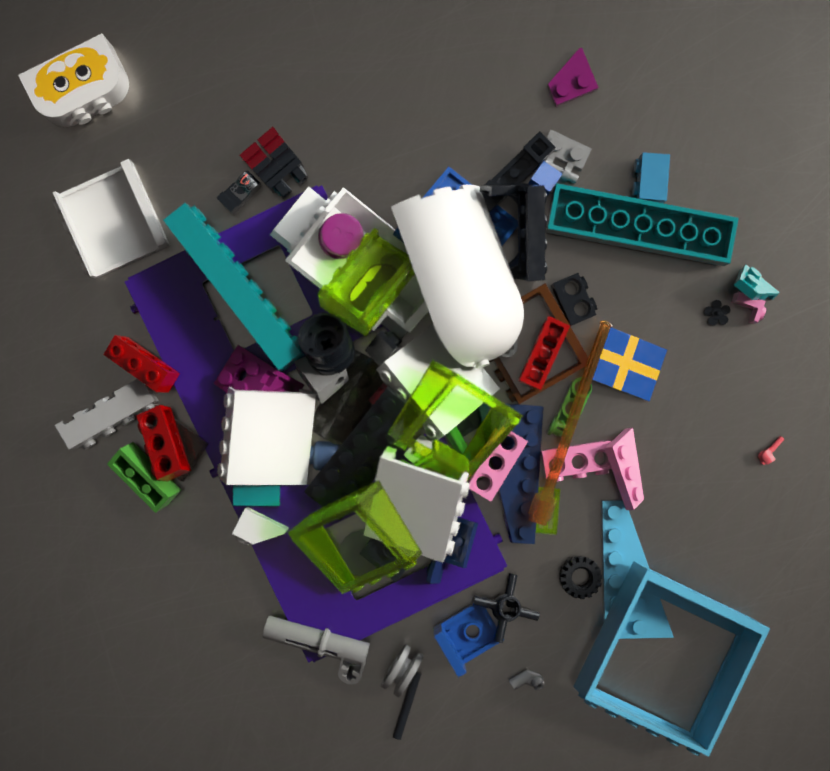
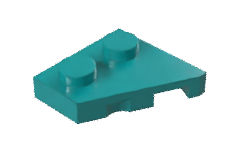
M745 264L739 271L734 286L751 300H765L767 297L773 300L779 294V291L761 277V273L754 267L750 268Z

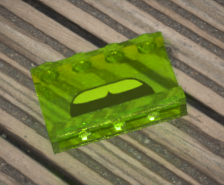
M373 228L370 233H366L363 236L360 246L349 253L346 263L342 268L338 267L335 270L333 279L328 285L324 284L318 293L320 307L341 318L343 322L367 336L415 275L409 255L379 236V230Z

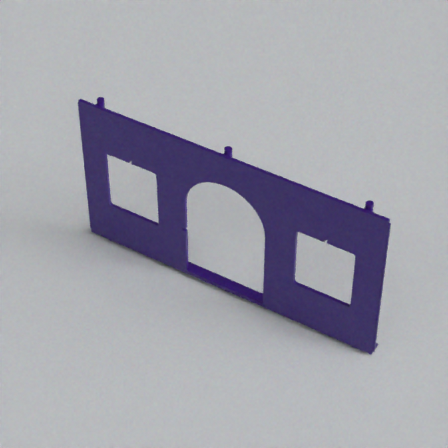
M316 185L311 188L325 200L328 199L322 185L319 187ZM304 192L218 233L221 237L218 240L220 244L223 242L234 253L233 261L244 263L276 246L281 247L287 259L290 255L287 251L288 249L270 234ZM184 250L128 277L125 284L135 303L130 306L133 314L140 313L162 361L180 373L174 386L214 468L209 470L212 478L218 476V465L222 461V454L220 453V442L224 439L222 419L226 417L224 396L228 393L216 386L214 382L232 355L234 348L220 319L214 320L218 315L203 286V283L209 279L189 253ZM290 265L312 310L311 316L290 326L291 330L289 333L292 337L294 335L298 337L303 323L313 315L320 313H330L341 318L352 341L373 332L372 329ZM380 323V325L375 330L384 327V325ZM257 342L245 347V349L277 369ZM295 363L287 370L281 372L287 374L295 370ZM246 370L242 372L240 380L246 377ZM443 436L436 445L440 448L439 451L423 469L460 481L463 473L445 436ZM418 438L403 444L397 450L395 460L415 466L404 456V453ZM376 477L341 520L304 493L308 485H280V506H233V485H226L220 479L239 519L244 509L249 507L289 527L288 531L283 535L251 544L287 620L324 631L328 628L331 633L356 640L366 638L504 571L507 564L497 545L503 542L499 533L494 536L492 535L469 489L467 496L463 497L462 503H465L461 518L477 522L478 526L466 568L445 563L441 582L439 584H430L426 582L428 568L426 566L399 579L396 583L393 582L356 600L340 567L334 568L338 563L326 541L323 530L369 508ZM302 649L308 663L311 661L314 663L326 657L325 655L318 657V653Z

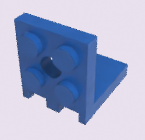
M471 604L433 627L434 637L458 677L467 673L465 663L499 644L494 642L497 626L487 609L481 606ZM470 625H475L479 628V634L476 637H469L466 634V629Z

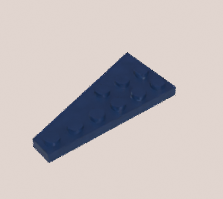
M484 402L477 409L479 410L482 430H484L488 451L494 444L490 441L497 429L502 431L503 427L528 441L499 488L498 496L502 503L503 516L510 542L535 544L544 406ZM508 436L504 437L501 440L502 448L511 450L514 447V440ZM494 456L490 458L493 470H498L502 467V460L499 457Z

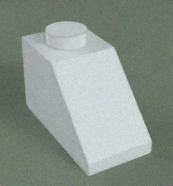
M247 507L244 509L232 534L237 536V541L249 545V543L256 544L283 535L288 531L289 527Z

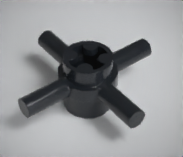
M509 573L505 593L498 596L495 600L473 596V605L492 609L494 617L498 620L494 642L503 644L507 622L515 620L518 616L535 621L539 619L540 612L521 608L520 602L513 596L518 575ZM506 601V606L511 607V611L504 612L503 614V602Z

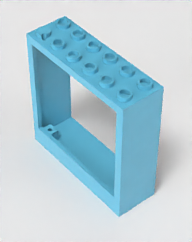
M633 561L573 687L579 692L578 696L584 699L587 705L593 708H597L599 705L605 709L607 714L618 718L620 715L626 719L627 723L638 728L640 724L646 728L648 733L659 737L661 734L666 737L668 742L679 747L682 744L687 747L686 749L697 756L700 753L709 756L770 628L745 614ZM642 590L736 634L690 732L596 688Z

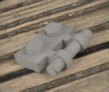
M550 130L547 139L556 148L544 161L562 173L560 180L564 182L568 180L576 184L579 176L571 171L573 167L580 171L583 169L592 149ZM554 159L567 164L565 169L553 164Z

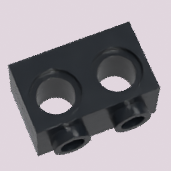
M576 273L551 285L560 309L570 326L596 315L595 310H598L593 297L589 298L587 294L588 284L584 276L580 277L579 273ZM567 283H573L576 286L577 291L575 294L570 295L566 292L565 285ZM576 304L584 305L586 312L583 316L575 313L574 307Z

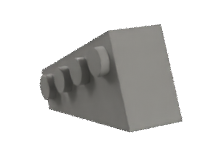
M136 379L113 392V397L109 398L107 396L92 405L93 409L89 410L87 408L73 415L71 422L63 423L61 421L55 427L68 449L83 448L86 450L96 444L95 439L103 436V438L110 436L116 432L115 427L120 424L126 426L135 420L134 416L138 413L154 408L153 404L157 403L158 399L152 389Z

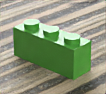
M134 442L120 448L107 463L155 513L168 506L181 491L172 480L161 481L154 477L151 471L152 464L150 458Z

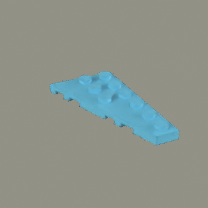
M601 500L603 623L633 561L649 568L630 512L626 510L623 500ZM642 590L619 639L674 638L660 598Z

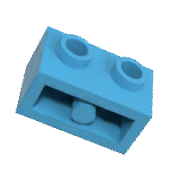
M643 152L639 159H635L634 173L638 174L637 182L634 181L632 195H635L637 199L665 203L667 201L670 154Z

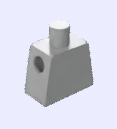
M306 357L294 362L298 374L310 390L316 394V398L321 404L349 380L346 369L338 374L324 375L313 370Z

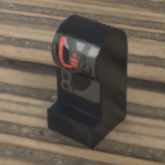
M245 171L216 198L235 215L256 193L261 183L249 171Z

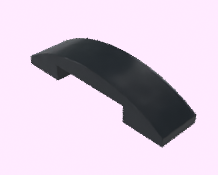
M539 131L494 178L484 185L523 183L556 147ZM482 192L489 212L508 197L507 195L489 196V193Z

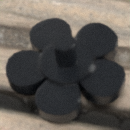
M714 300L711 304L712 307L708 306L704 309V314L711 316L708 318V324L711 326H715L718 322L721 325L728 323V317L725 315L729 314L731 309L728 305L722 306L720 300Z

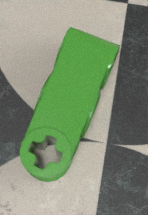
M580 377L571 381L557 413L549 425L548 435L553 434L564 439L565 443H569L592 391V384L587 378ZM578 381L586 385V391L583 394H578L575 391V384ZM569 402H573L577 408L573 415H569L565 411V406Z

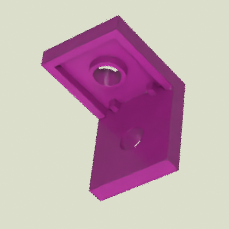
M237 345L214 382L216 386L228 393V387H232L235 390L299 392V389H302L304 386L300 381L272 367L240 345ZM246 370V377L240 380L242 372Z

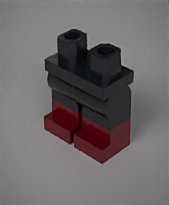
M271 127L257 141L272 160L266 156L256 142L239 156L272 193L276 192L281 198L285 199L292 192L286 182L293 177L300 185L308 179V176L299 158L285 143L275 128Z

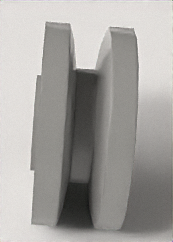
M407 644L401 648L393 660L380 686L387 689L392 682L396 683L393 695L400 697L405 691L424 657L423 654L418 652L412 659H409L408 655L411 647Z

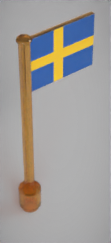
M603 320L599 322L600 327L544 489L541 490L540 494L535 493L528 512L530 514L528 520L546 526L547 522L551 520L557 500L553 499V492L592 380L650 401L667 349L614 329L608 321Z

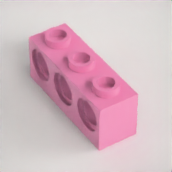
M503 427L502 431L496 430L490 440L494 444L489 451L484 449L478 459L481 465L477 471L472 469L467 479V482L470 483L469 489L490 502L528 441ZM508 436L514 440V447L511 450L502 448L501 440L504 437ZM497 456L502 460V467L500 469L493 470L489 467L488 462L491 457ZM481 476H486L490 480V486L486 490H481L476 485L477 479Z
M606 440L541 450L544 478H550V482L563 481L564 476L573 475V479L587 477V472L595 471L596 475L608 474L609 469L612 468L605 447L611 441ZM598 452H603L606 457L605 462L601 465H598L594 459ZM576 455H580L583 459V464L579 468H574L572 465V459ZM552 459L560 461L561 466L558 471L552 472L549 469V462Z

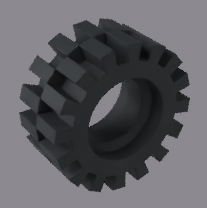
M574 556L572 559L566 560V563L561 566L562 570L559 572V581L567 594L576 599H585V597L590 598L593 593L596 594L598 592L597 589L601 587V579L603 578L600 568L593 560L585 556ZM577 569H585L589 573V581L584 586H577L572 581V574Z

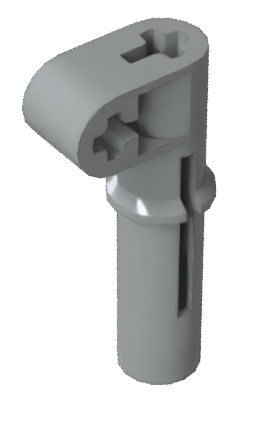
M270 615L267 618L263 631L264 639L318 653V657L325 655L341 660L338 671L340 680L351 685L357 684L360 681L370 643L331 633L328 628L324 631Z

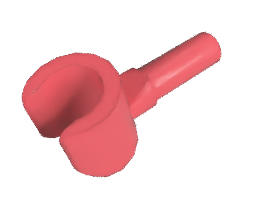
M779 436L768 449L758 454V458L763 465H768L775 460L772 452L784 441L782 436Z

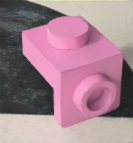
M743 292L734 293L732 303L752 309L749 323L755 324L764 318L766 313L764 305L766 301L760 299L751 300Z

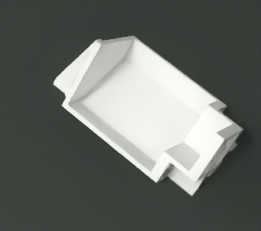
M308 187L270 234L288 249L287 251L290 255L285 260L287 263L373 331L381 323L391 332H395L402 338L407 332L410 333L429 311L405 244L393 235L396 229L344 187L339 193L334 191L327 200ZM338 213L349 214L356 218L361 224L364 233L360 248L346 259H335L323 252L318 241V233L327 218ZM389 254L399 256L403 261L401 275L392 278L381 286L369 301L364 312L356 310L349 301L352 289L369 268L380 265V261L384 256Z

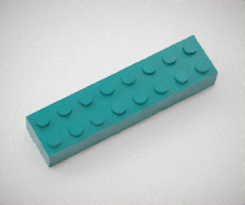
M556 183L553 188L545 233L726 266L731 263L739 218Z
M184 203L163 219V221L277 369L280 371L287 370L296 360L305 356L299 346L298 337L295 335L292 337L289 333L291 327L288 323L274 314L277 312V309L270 300L261 297L263 291L257 283L253 282L252 279L250 281L247 279L246 276L249 273L238 261H233L234 253L223 242L220 244L218 241L221 238L213 227L204 223L207 219L195 205L190 207L187 203Z

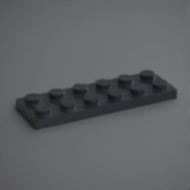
M387 386L308 485L304 493L341 520L375 479L380 457L386 448L391 447L398 450L424 419L425 414Z

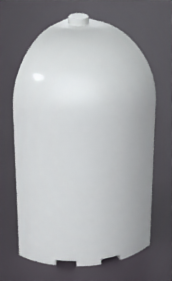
M462 185L460 190L454 191L451 190V187L434 190V195L421 199L417 195L391 206L431 319L444 346L454 359L464 366L476 367V369L488 366L490 360L504 354L517 340L523 325L524 309L521 296L482 192H480V187L476 185Z

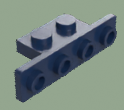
M461 517L457 518L460 526L457 535L452 537V541L455 542L451 555L447 554L443 563L432 559L426 572L427 583L439 584L441 582L445 563L461 568L467 567L478 526L477 522Z

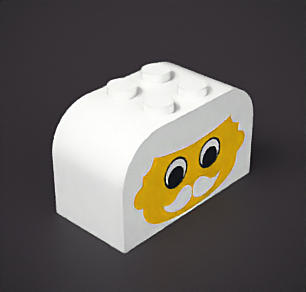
M102 33L18 75L35 109L53 124L60 127L82 125L91 121V117L97 114L108 113L112 110L113 106L125 98L129 89L128 76L113 46Z

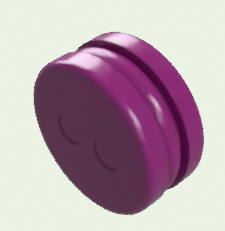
M345 213L334 214L327 218L318 233L321 249L325 254L335 259H346L352 256L360 248L364 238L363 229L359 221Z

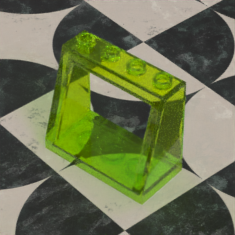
M432 360L388 432V435L395 439L393 444L403 450H406L407 447L413 449L411 451L412 455L422 461L425 457L430 459L429 465L439 471L442 467L447 469L445 474L455 480L458 477L461 478L464 472L469 473L468 481L516 427L523 415L458 373ZM455 387H458L491 408L457 464L412 438Z
M379 480L310 513L288 531L292 541L342 594L349 591L355 593L361 590L367 583L370 586L374 585L385 575L387 578H390L397 574L399 569L404 568V570H408L417 564L416 560L423 554ZM353 511L359 515L397 557V560L356 578L353 577L323 527Z

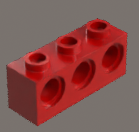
M550 316L545 319L518 378V382L538 391L542 389L570 325Z
M114 335L103 354L155 392L169 393L180 375L178 371L126 336Z
M158 405L136 415L138 430L143 435L145 441L144 449L150 457L151 471L157 480L170 481L190 472L191 468L171 407ZM155 419H157V424L154 427L153 422ZM163 440L164 445L162 448H160V443ZM170 461L171 466L170 469L167 470V463Z

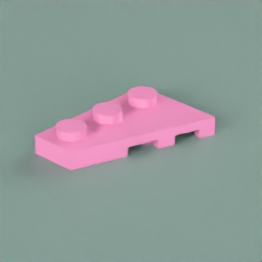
M627 428L605 447V451L626 510H634L644 500L634 432L633 428Z

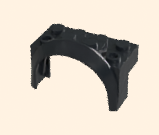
M527 183L480 185V192L489 193V196L507 195L517 203L518 254L508 263L513 278L528 282L545 280L547 263L545 261V250L547 249V240L545 238V227L547 225L545 203L547 194L545 185Z

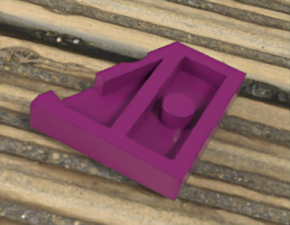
M582 48L575 52L547 85L555 107L594 92L599 88Z

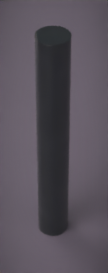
M416 671L408 685L392 736L397 740L402 738L422 675L418 671Z

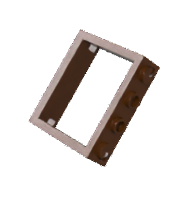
M546 283L521 297L522 303L525 304L539 296L552 318L569 325ZM571 326L564 340L577 363L546 380L540 391L532 388L520 394L501 359L497 357L489 361V363L493 361L497 369L494 372L500 383L504 381L507 385L508 390H506V394L512 403L516 401L517 404H521L591 364Z

